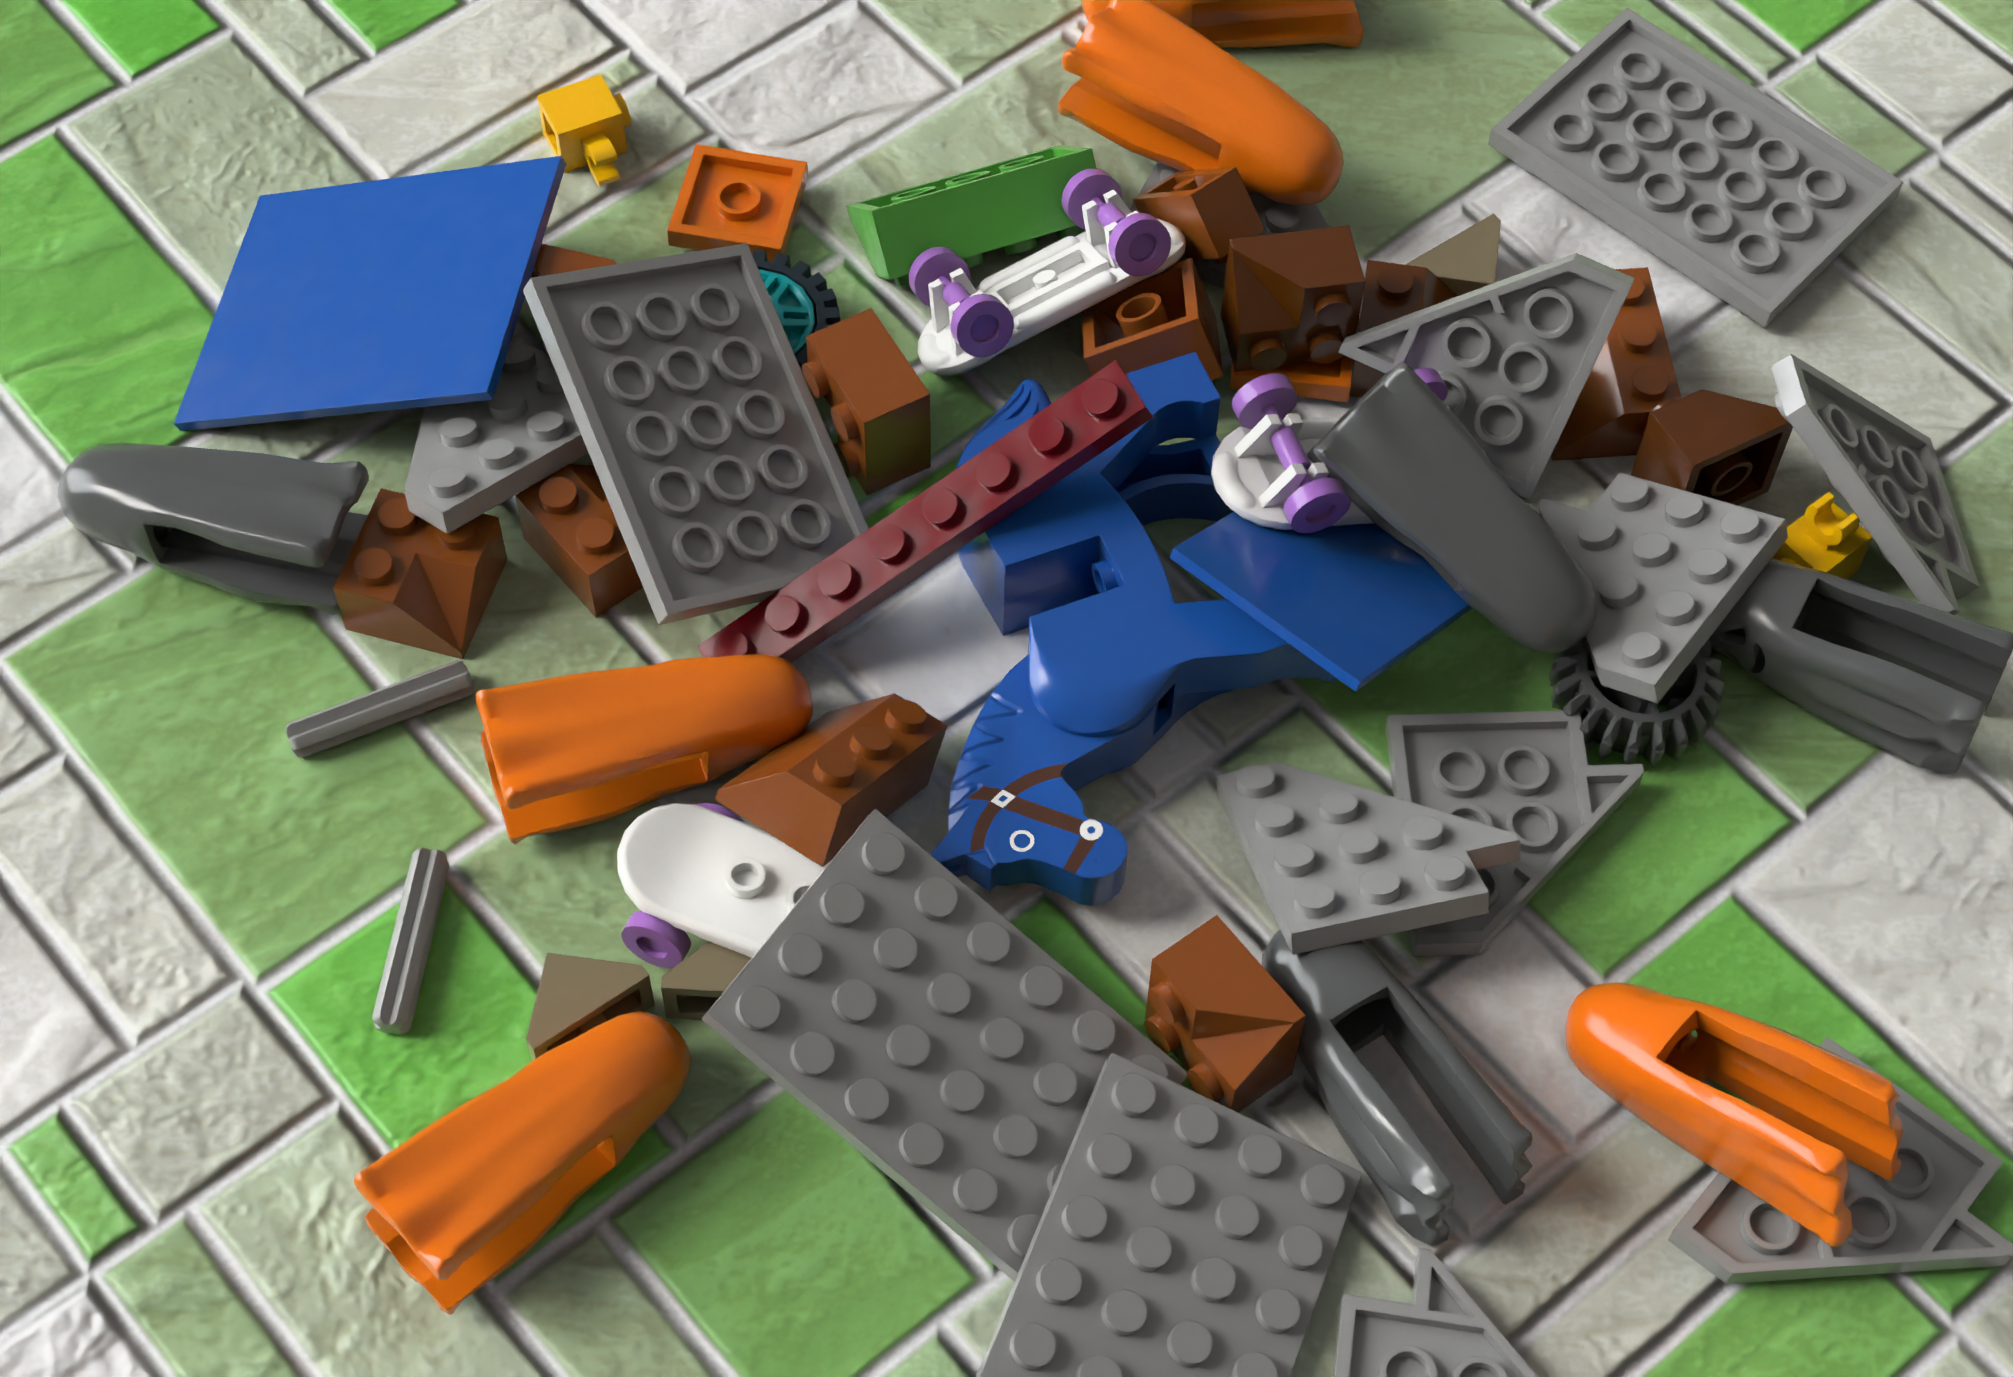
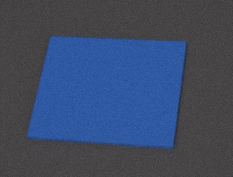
M562 156L261 195L174 425L180 431L493 400L525 298L523 289L532 276L566 167V162Z

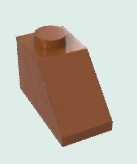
M1236 167L1176 172L1133 199L1140 213L1150 214L1155 218L1167 221L1181 230L1186 239L1184 254L1193 260L1215 259L1216 264L1227 263L1230 239L1257 236L1265 231Z

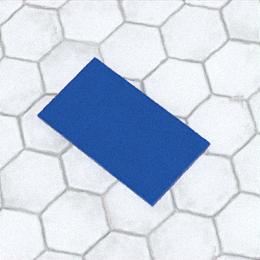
M1232 512L1174 547L1169 557L1355 692L1473 609L1421 555L1397 541L1375 523L1329 526L1313 533H1298L1293 529L1279 530L1259 526Z

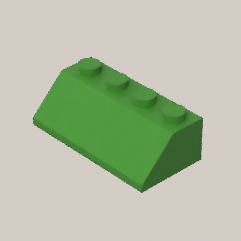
M1057 145L846 205V208L876 276L888 280L895 279L896 286L910 285L909 271L914 260L922 252L933 247H947L954 250L969 268L985 262L984 252L1004 247L1006 255L1015 254L1038 247L1037 237L1057 232L1059 239H1063L1067 236L1075 237L1085 232V229L1078 227L1065 214L1062 207V194L1066 184L1074 175L1086 169L1097 168L1092 148Z

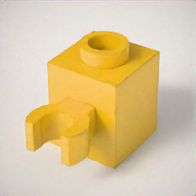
M601 74L537 95L543 135L555 157L562 156L566 162L564 173L588 165L599 187L620 180V174L613 161L618 160L617 155L627 152L624 128L631 126L630 113L623 96L620 93L612 95Z
M1827 492L1809 505L1804 515L1787 527L1788 538L1772 558L1848 579L1859 570L1873 537L1859 524V517L1854 512L1848 515L1833 502L1834 495Z

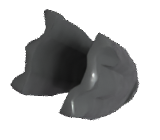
M1401 362L1393 370L1387 372L1307 453V458L1313 463L1323 462L1329 471L1328 478H1336L1343 483L1351 501L1366 516L1397 541L1421 555L1468 605L1519 644L1533 651L1557 654L1573 647L1592 629L1597 616L1595 590L1586 573L1543 517L1510 489L1492 465L1476 438L1409 365Z
M111 443L94 446L74 458L61 476L57 498L67 519L81 532L100 542L128 551L160 568L253 601L311 606L327 614L335 615L340 614L333 587L368 516L348 511L358 502L369 481V475L366 467L359 461L320 463L254 452L184 446ZM167 527H172L171 532L168 534Z
M1771 558L1708 639L1711 640V649L1735 661L1761 683L1812 714L1907 761L1937 773H1956L1960 768L1981 718L1991 702L1995 689L2006 668L2007 661L2013 651L2012 632L1980 624L1827 572Z
M1281 930L1276 932L1262 954V966L1306 1015L1298 1055L1312 1077L1329 1116L1361 1167L1381 1193L1395 1221L1413 1238L1430 1246L1443 1243L1448 1240L1449 1225L1443 1218V1215L1453 1205L1454 1187L1392 1100L1354 1054V1052L1382 1035L1385 1036L1401 1057L1439 1115L1479 1168L1502 1203L1506 1205L1520 1197L1525 1188V1184L1520 1179L1533 1166L1524 1154L1531 1146L1532 1133L1519 1122L1422 1005L1373 951L1360 940L1292 955Z

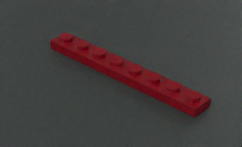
M1116 360L699 644L698 648L702 656L720 657L766 654L778 656L793 663L1152 419V413L1123 368Z

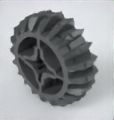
M1583 638L1573 647L1555 654L1554 659L1556 662L1552 664L1549 674L1550 686L1554 687L1551 694L1552 707L1563 710L1566 716L1576 715L1580 712L1582 723L1580 731L1583 732L1584 742L1587 744L1595 741L1600 744L1601 760L1611 754L1613 750L1623 753L1625 764H1631L1635 761L1637 755H1643L1649 764L1654 767L1661 761L1664 753L1677 761L1685 753L1687 746L1696 748L1704 740L1710 726L1713 727L1720 713L1718 706L1721 704L1725 691L1723 688L1724 682L1719 680L1722 673V661L1710 658L1712 652L1711 640H1707L1657 704L1602 686L1596 670L1589 671V668L1594 664ZM1683 697L1684 702L1671 710L1659 713L1658 706L1669 704L1671 698Z

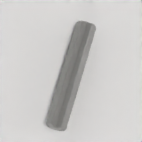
M456 660L291 721L285 726L286 734L295 755L299 758H304L470 696L474 692L472 679L463 661Z
M419 848L411 857L372 1015L376 1029L383 1033L402 1035L411 1029L449 870L446 854L438 849Z

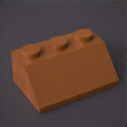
M1648 267L1615 269L1634 277V281L1551 454L1552 461L1636 455L1650 412L1666 399L1672 397L1681 399Z
M895 693L829 711L808 725L798 736L780 745L719 788L715 800L823 867L835 857L874 809L888 817L928 785L948 725L925 712L917 703L905 700Z

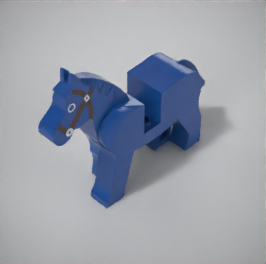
M1196 352L1126 373L1152 413L1153 418L958 550L959 559L1001 634L1005 636L1029 628L1028 655L1016 664L988 697L972 726L952 782L948 808V833L931 853L933 858L957 878L967 875L989 892L997 885L1011 886L1019 883H1032L1057 892L1082 905L1094 906L1111 901L1120 892L1125 881L1128 854L1127 842L1121 832L1113 825L1087 818L1084 814L1083 803L1075 791L1106 774L1124 770L1135 764L1183 715L1212 697L1231 692L1234 689L1255 688L1284 678H1312L1327 682L1339 680L1227 599L1175 603L1163 565L1143 525L1178 518L1203 519L1217 522L1234 512L1216 492L1211 476L1213 455L1220 445L1216 432L1221 397ZM1033 379L1022 381L1007 403L975 432L962 452L956 469L1052 404L1042 385ZM1176 438L1194 439L1170 445H1159L1167 440Z

